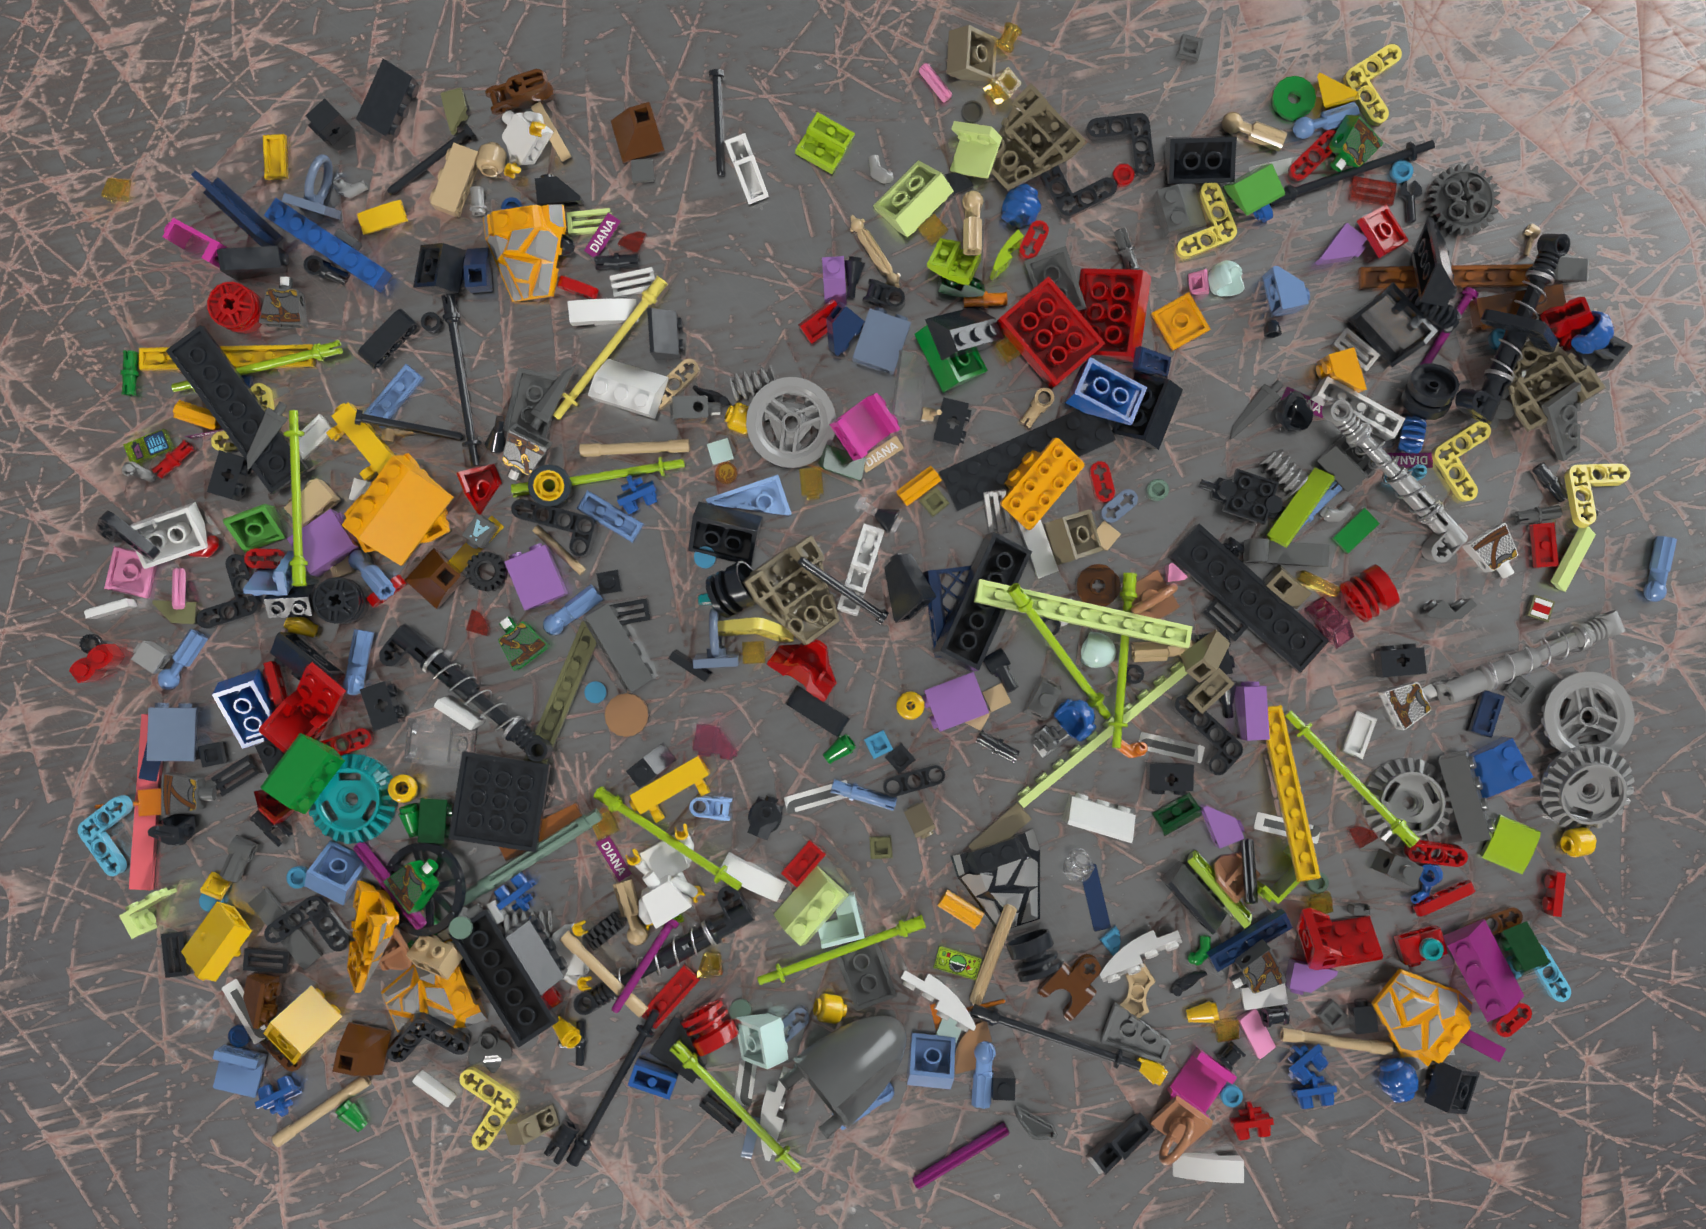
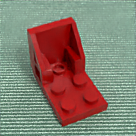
M312 662L305 668L296 691L283 700L260 726L259 732L283 753H286L300 733L316 740L331 724L346 690Z
M1313 908L1302 909L1296 928L1309 969L1322 970L1383 959V953L1370 916L1331 922L1329 915Z

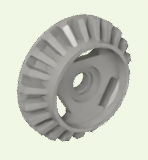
M784 377L769 382L753 397L746 415V429L754 449L764 459L781 467H802L819 459L826 444L831 445L835 433L829 424L836 420V414L830 398L818 385L803 378ZM783 395L805 397L804 405L783 402ZM788 416H794L797 419V426L793 429H789L785 425V419ZM768 419L777 439L769 442L762 424L763 421ZM814 426L818 429L805 447L802 446L799 442L809 429Z
M1576 672L1570 676L1563 677L1560 682L1551 687L1552 690L1546 695L1545 705L1541 709L1543 712L1541 723L1544 725V734L1549 738V743L1559 750V753H1563L1576 746L1588 744L1605 746L1615 752H1619L1625 746L1633 731L1635 715L1630 696L1616 680L1602 673ZM1596 693L1605 701L1608 708L1607 712L1594 697ZM1568 698L1569 701L1562 719H1560V708L1564 700ZM1586 710L1592 714V719L1588 723H1585L1582 719V714ZM1595 734L1598 736V739L1593 742L1582 744L1578 742V737Z
M1594 744L1573 747L1557 756L1545 770L1540 784L1542 805L1546 812L1564 827L1567 826L1571 829L1585 827L1589 830L1593 827L1597 829L1602 828V824L1606 822L1612 823L1614 821L1613 818L1617 814L1621 816L1624 812V806L1629 805L1631 802L1629 797L1634 793L1632 770L1622 756L1608 747ZM1584 771V772L1581 773L1578 777H1576L1574 780H1572L1577 774H1579L1580 772ZM1610 777H1615L1616 780L1613 795L1611 794ZM1586 784H1593V789L1589 793L1582 792ZM1575 806L1591 812L1588 814H1578L1571 812V809Z
M1403 757L1392 759L1375 769L1365 783L1369 791L1397 819H1404L1407 823H1419V829L1412 831L1420 840L1433 841L1437 835L1443 833L1444 827L1450 822L1449 817L1453 813V808L1443 774L1432 764L1415 758ZM1396 781L1398 783L1397 787L1388 801H1385L1387 790ZM1426 782L1433 789L1436 799L1433 803L1423 787V784ZM1362 796V811L1370 829L1383 841L1395 846L1404 847L1406 843L1396 833L1393 834L1390 831V824ZM1407 796L1413 799V805L1409 809L1404 808L1402 804L1403 799Z

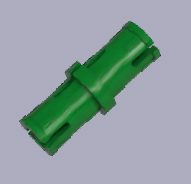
M123 351V370H120V375H122L121 395L137 396L136 382L137 377H139V371H137L138 352Z

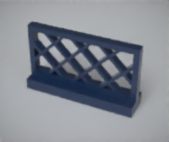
M196 170L191 174L206 188L203 193L261 247L277 246L284 238L219 177L211 182Z
M972 565L923 572L936 595V598L928 604L933 650L952 611V608L948 609L943 605V598L948 593L957 600L958 596L951 592L950 589L956 581L963 586L964 582L959 577L964 571H969ZM947 573L954 578L948 588L941 584L939 574ZM934 653V658H942Z

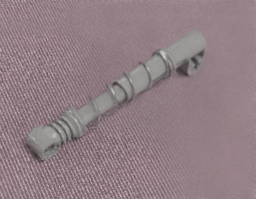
M1330 400L1326 402L1322 408L1324 419L1332 422L1345 435L1346 442L1350 447H1355L1356 454H1367L1370 457L1369 468L1381 469L1383 471L1382 482L1390 484L1396 491V497L1403 499L1409 505V511L1417 514L1418 521L1422 524H1427L1434 532L1422 546L1423 557L1429 561L1441 563L1449 560L1467 541L1468 535L1447 514L1442 502L1435 500L1425 490L1426 485L1422 486L1411 475L1412 471H1408L1404 466L1399 467L1395 463L1399 456L1392 460L1381 448L1385 441L1379 445L1370 436L1373 427L1368 423L1360 421V418L1353 413L1349 402L1346 400ZM1336 406H1338L1340 410L1338 416H1336L1334 413ZM1357 446H1359L1365 453L1357 452ZM1371 460L1378 466L1377 468L1371 467Z
M1617 610L1609 611L1596 616L1595 619L1584 624L1577 623L1571 625L1569 634L1565 635L1563 631L1559 630V638L1547 642L1544 638H1541V646L1539 647L1523 646V650L1512 655L1506 653L1505 658L1494 663L1489 661L1487 664L1483 663L1471 673L1463 676L1447 677L1434 682L1432 685L1437 692L1440 704L1452 705L1484 690H1495L1498 684H1509L1514 680V677L1530 675L1535 668H1546L1550 664L1551 658L1564 660L1567 658L1569 650L1576 653L1583 652L1592 647L1593 643L1621 634L1625 629ZM1577 647L1578 649H1580V651H1575L1572 649ZM1567 651L1565 657L1555 658V656ZM1549 659L1547 665L1541 666V662Z

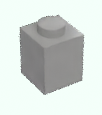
M143 641L135 647L133 651L135 654L131 660L151 673L159 674L167 667L173 654L153 641Z

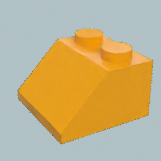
M1355 347L1328 354L1317 361L1316 372L1319 378L1324 379L1329 376L1358 393L1367 390Z

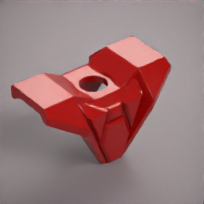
M815 639L808 645L803 643L779 645L766 664L781 675L791 676L806 687L807 692L822 702L827 699L831 690L837 684L830 666L827 646L820 640Z

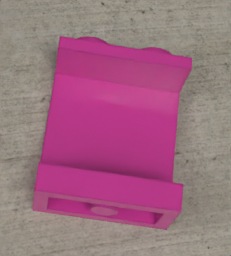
M172 218L171 222L165 226L163 238L182 249L186 247L192 235L202 239L209 244L201 258L220 269L217 249L227 247Z
M877 392L868 395L829 424L853 461L862 459L868 454L867 451L889 434L900 430L897 418L889 412L885 400Z
M1196 1047L1167 1088V1091L1171 1095V1100L1178 1095L1209 1118L1206 1111L1227 1081L1233 1084L1237 1076L1210 1055Z

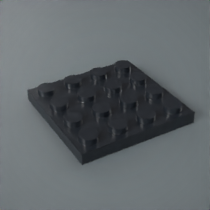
M462 751L449 839L537 852L551 764Z

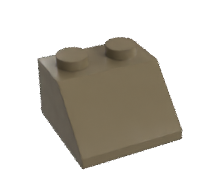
M970 25L950 30L947 74L960 80L995 81L997 38Z
M1091 509L1044 523L1057 565L1104 550L1098 537ZM1092 534H1094L1096 541L1091 538Z

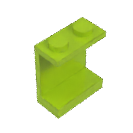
M1288 845L1283 852L1292 860ZM1294 866L1270 889L1257 881L1258 895L1269 903L1274 901L1279 904L1300 883L1296 880Z

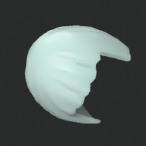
M1229 260L1222 261L1213 266L1208 275L1211 292L1219 297L1233 296L1243 292L1245 287L1241 278L1243 274L1241 267Z
M1090 632L1082 645L1081 663L1091 668L1109 665L1116 656L1114 642L1102 633Z

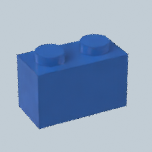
M638 1058L627 1086L670 1100L679 1074L672 1069Z

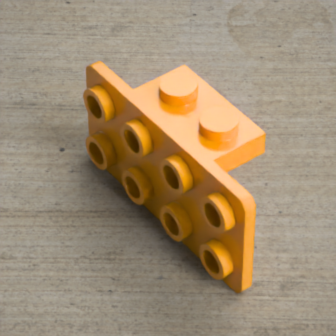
M1053 438L1041 453L1034 450L1028 452L1022 458V463L1018 468L1009 473L1008 479L1004 484L1010 490L1001 500L1000 505L1025 529L1032 530L1080 473L1085 464L1059 438Z

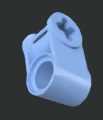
M696 796L690 803V812L696 817L730 821V816L728 815L732 798ZM696 801H703L706 809L698 812L694 809V803ZM721 804H723L722 813H720Z

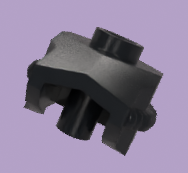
M766 795L765 798L758 796L756 802L753 803L749 810L748 822L750 826L747 833L768 840L770 833L778 829L782 820L784 805L777 803L779 799Z
M173 814L163 818L158 825L152 826L148 830V836L156 838L167 845H184L195 833V819L193 815Z

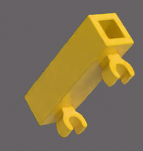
M349 402L346 404L342 403L331 416L337 425L329 429L326 434L334 441L339 440L344 433L349 437L371 464L359 473L364 480L369 482L382 471L390 458L395 454L370 424L361 422V425H355L357 412L355 405Z
M698 755L629 795L631 798L629 803L635 812L638 811L640 815L649 810L655 823L665 818L658 804L692 784L696 785L701 796L708 794L710 789L703 778L711 773L701 755Z

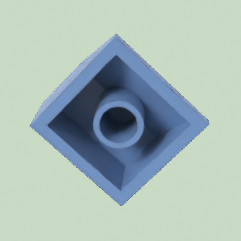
M1273 266L1262 276L1272 318L1297 313L1309 304L1310 293L1308 288H1305L1304 282L1281 267Z
M330 840L306 872L304 886L344 906L356 889L357 881H360L366 865L354 851Z
M912 1033L907 1085L951 1090L954 1081L956 1038Z

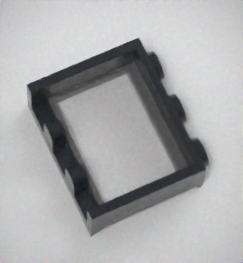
M1394 282L1360 307L1348 319L1391 367H1394L1426 345L1438 332Z

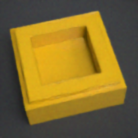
M211 871L200 892L221 901L231 886L232 881H227L220 874Z

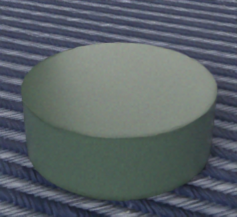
M1154 479L1146 487V494L1153 501H1161L1169 493V486L1162 479Z
M1320 872V879L1305 881L1307 889L1313 893H1323L1329 886L1328 877Z
M464 916L454 918L449 925V932L456 939L467 938L473 930L471 920Z
M742 998L734 1000L729 1008L731 1018L735 1021L734 1018L750 1016L751 1005Z

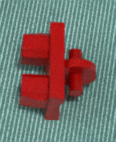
M1251 1101L1245 1102V1109L1238 1110L1239 1116L1229 1118L1230 1125L1240 1141L1250 1139L1249 1128H1256L1258 1137L1271 1136V1125H1274L1273 1117H1270L1268 1112L1262 1113L1261 1107H1253Z

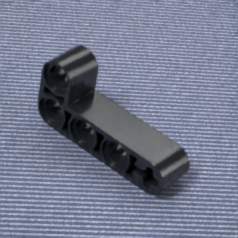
M518 499L513 502L511 512L515 517L524 521L571 532L569 549L573 555L584 558L591 553L598 529L597 522L593 518L551 506H543L524 499ZM525 507L533 510L532 514L520 512L519 508ZM547 509L549 517L545 521H541L539 514L542 510ZM564 515L570 517V523L567 526H562L560 523V519ZM589 520L591 522V529L583 532L581 525L584 521ZM583 541L586 549L584 552L578 553L576 545L578 542Z
M1175 695L1171 700L1173 711L1214 748L1204 761L1205 769L1211 774L1223 775L1242 755V744L1207 711L1202 714L1203 722L1200 725H1196L1194 717L1200 712L1186 698L1188 695ZM1179 700H1184L1185 706L1193 710L1189 712L1185 708H1179L1181 705ZM1217 728L1219 730V737L1213 740L1210 737V732L1212 729ZM1233 743L1235 751L1229 755L1226 748L1228 744ZM1215 759H1219L1221 766L1218 770L1214 771L1211 766L1212 762Z

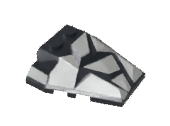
M1033 828L1014 834L1012 838L973 851L968 849L950 855L958 879L995 928L1006 904L1013 905L1017 909L1011 928L1040 919V847Z

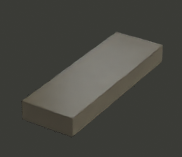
M1016 802L971 841L968 846L973 851L1009 839L1026 825L1031 818Z

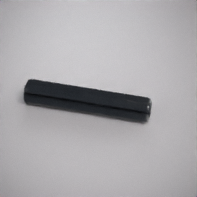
M1242 839L1241 853L1245 903L1256 904L1258 903L1254 841L1252 839Z

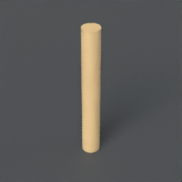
M539 525L534 527L532 531L579 575L584 573L586 569Z

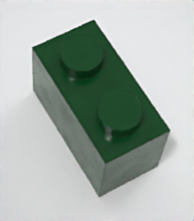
M430 796L420 798L417 842L436 844L449 842L450 820L454 808L452 798Z
M1528 921L1501 932L1499 942L1503 950L1509 952L1512 957L1510 962L1516 972L1519 971L1521 976L1549 964L1550 961Z

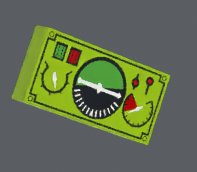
M939 946L933 968L976 980L982 958Z

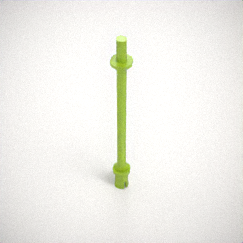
M339 340L322 345L316 343L311 350L235 369L243 376L312 358L322 361L325 357L342 354L343 348L333 349L334 347L342 346ZM187 380L171 384L173 392L193 389Z
M297 410L289 411V431L284 432V436L290 437L294 557L289 561V566H292V586H306V566H308V561L303 557L299 437L304 436L305 432L299 431Z
M659 457L658 463L570 477L573 486L660 471L661 476H665V470L685 467L684 459L663 462L662 457ZM553 480L545 481V489H554L555 482ZM528 482L511 484L513 498L530 495Z
M1123 573L1122 592L1119 595L1123 601V611L1131 613L1132 602L1137 599V593H1135L1136 573ZM1121 635L1114 722H1109L1108 726L1113 727L1112 748L1121 749L1122 728H1128V724L1123 723L1130 637Z
M1019 583L1011 585L1007 593L1017 604L1016 608L1018 611L1025 612L1088 696V705L1092 708L1096 707L1104 719L1110 718L1111 713L1103 703L1105 699L1104 694L1101 692L1096 693L1034 610L1033 599L1025 594Z
M1292 711L1285 715L1300 731L1296 736L1301 737L1304 735L1390 824V831L1393 834L1396 833L1409 848L1420 840L1406 825L1407 822L1404 819H1397L1310 730L1312 727L1311 722L1305 725Z
M602 786L594 793V799L606 805L609 811H619L715 875V883L722 880L737 891L741 888L742 883L726 873L728 869L726 865L721 868L717 867L624 805L622 797L619 795H613Z
M922 914L906 921L899 920L896 927L782 968L778 963L776 964L777 970L757 977L759 985L779 978L782 983H785V976L898 935L904 936V938L908 937V934L926 928Z
M680 1039L677 1040L669 1051L683 1063L682 1066L685 1069H692L777 1154L774 1159L775 1162L783 1160L794 1173H798L802 1167L788 1153L790 1146L782 1147L698 1063V1055L695 1052L692 1053Z

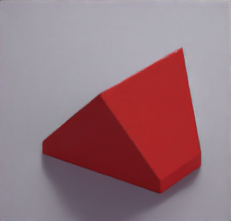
M495 464L456 473L464 494L477 514L480 515L502 484Z
M264 790L253 791L258 810L274 825L285 822L295 811L279 802Z

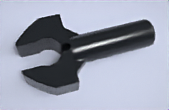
M1416 180L1412 182L1413 191L1411 194L1407 191V181L1398 189V198L1403 197L1406 201L1408 223L1416 221L1415 199L1422 195V187Z

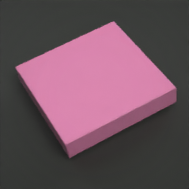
M114 546L104 589L150 598L157 565L144 569L135 550Z

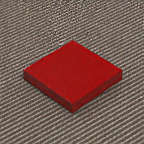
M1387 205L1356 221L1378 258L1409 242Z

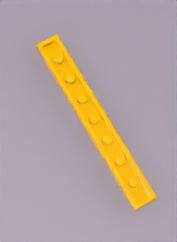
M313 344L219 347L233 366L238 368L311 350ZM170 347L139 348V370L159 371L179 370V368L165 351ZM312 358L275 368L316 367V359Z
M1282 705L1268 707L1270 740H1266L1296 880L1301 882L1320 879L1321 875Z

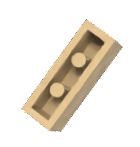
M454 142L452 148L447 150L445 166L438 173L437 187L430 194V204L436 210L460 218L470 193V187H472L478 172V167L476 166L478 151Z

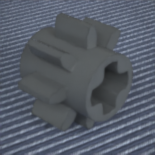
M1044 725L1033 734L1036 738L1033 743L1039 751L1044 748L1049 752L1059 744L1060 741L1057 737L1060 736V733L1054 726L1048 728L1047 725Z

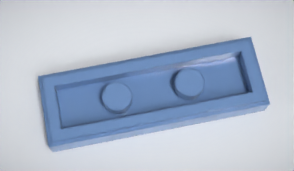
M405 364L364 414L390 419L424 378L409 365Z
M588 490L576 508L632 543L644 525Z

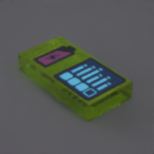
M164 428L123 444L129 461L137 464L174 450L167 429Z

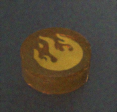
M723 462L717 466L715 475L720 483L731 484L736 480L738 472L732 463Z

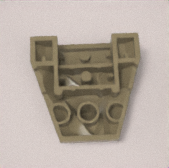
M1032 83L1014 99L1012 103L1013 108L1008 117H1004L1002 120V128L998 133L1002 140L991 173L1008 191L1071 159L1087 144V141L1056 112Z
M1530 340L1525 342L1521 352L1523 358L1517 362L1513 371L1515 378L1511 386H1508L1514 412L1527 432L1547 424L1548 419L1543 413L1542 405L1573 382L1581 383V391L1577 392V402L1581 404L1606 388L1590 366L1587 365L1585 367L1578 362L1572 352L1568 354L1559 347V342L1554 352L1539 350L1534 347Z
M812 535L798 541L793 546L783 549L753 570L750 576L743 582L754 602L804 645H808L840 621L834 596L830 594L828 584L798 564L799 558L804 557L824 571L822 561H824L823 553Z

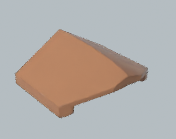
M1241 852L1220 856L1213 864L1216 882L1234 903H1238L1244 896ZM1256 869V878L1258 879L1261 874Z
M398 928L394 929V933L379 962L381 969L384 971L389 969L404 970L412 966V962L406 956L410 949Z

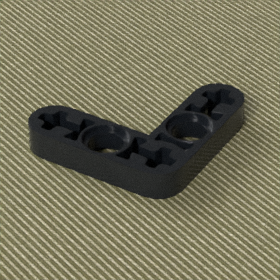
M1134 113L1099 117L1089 121L1086 127V135L1091 140L1130 137L1134 173L1140 178H1147L1152 174L1155 162L1150 121L1145 114ZM1137 120H1140V123H1144L1141 128V135L1135 137L1134 135L1139 133V129L1134 124ZM1118 121L1122 123L1123 130L1115 132L1111 127L1113 122ZM1105 123H1108V133H1106V129L1099 130L1098 134H1095V131L1091 130L1094 125H1097V128H1104L1106 125ZM1137 141H1145L1147 149L1139 151L1136 148ZM1143 156H1146L1144 159L1145 166H1149L1146 172L1143 171V168H1139L1142 164Z
M1059 165L1053 167L1051 174L1054 179L1050 182L1048 180H1050L1051 176L1048 171L1039 175L1058 214L1066 219L1072 218L1110 199L1117 190V184L1114 179L1105 177L1072 193ZM1053 184H1062L1064 191L1061 194L1054 193L1052 190ZM1103 184L1112 187L1109 193L1107 191L1101 192L1098 199L1097 192L1103 188ZM1083 193H1090L1093 196V201L1089 204L1084 203L1081 195ZM1076 197L1078 204L1072 207L1070 213L1068 210L1064 211L1065 203L1067 205L1075 203L1076 200L1074 198Z
M1485 309L1480 320L1483 324L1490 327L1526 334L1534 347L1545 352H1554L1558 343V339L1548 324L1537 319Z
M107 510L98 519L96 531L106 540L112 542L118 536L150 561H153L160 554V550L153 543L114 513Z
M232 554L226 559V570L236 599L201 610L197 614V623L202 628L219 627L256 615L261 610L260 597L254 595L248 596V599L247 597H242V595L246 594L238 587L241 579L249 581L252 577L251 568L245 563V556ZM236 560L241 561V564L238 565V568L233 567V564L236 563ZM239 571L245 572V575L235 576V574H240ZM249 602H254V606L251 607L252 611L246 609L245 605H248ZM228 606L234 609V615L231 618H227L224 615V610ZM207 614H218L219 618L211 619L210 623L204 621V618L207 617Z
M317 896L306 898L269 924L264 931L265 939L268 942L278 943L311 921L333 951L345 950L350 941L347 933L329 908ZM309 901H318V911L310 910L306 913L309 918L305 919L304 913L299 908L302 906L303 910L310 906ZM292 913H297L301 917L300 923L296 926H292L288 922V917ZM325 917L330 918L333 922L329 930H323L320 927V921ZM283 920L285 926L290 931L286 933V929H283L279 932L280 937L278 939L276 937L271 938L269 936L272 933L270 929L272 927L278 929L283 926L279 923ZM338 927L339 931L335 933L339 938H345L343 941L344 946L340 947L338 945L335 947L333 945L335 938L331 935L328 939L326 934L333 932Z
M419 1012L409 1020L392 1040L388 1047L387 1057L393 1062L404 1061L423 1038L453 1054L462 1055L469 1049L470 1037L466 1033L427 1013ZM443 1031L446 1033V1035L438 1036L435 1034V1032ZM412 1035L415 1039L407 1040L404 1036Z

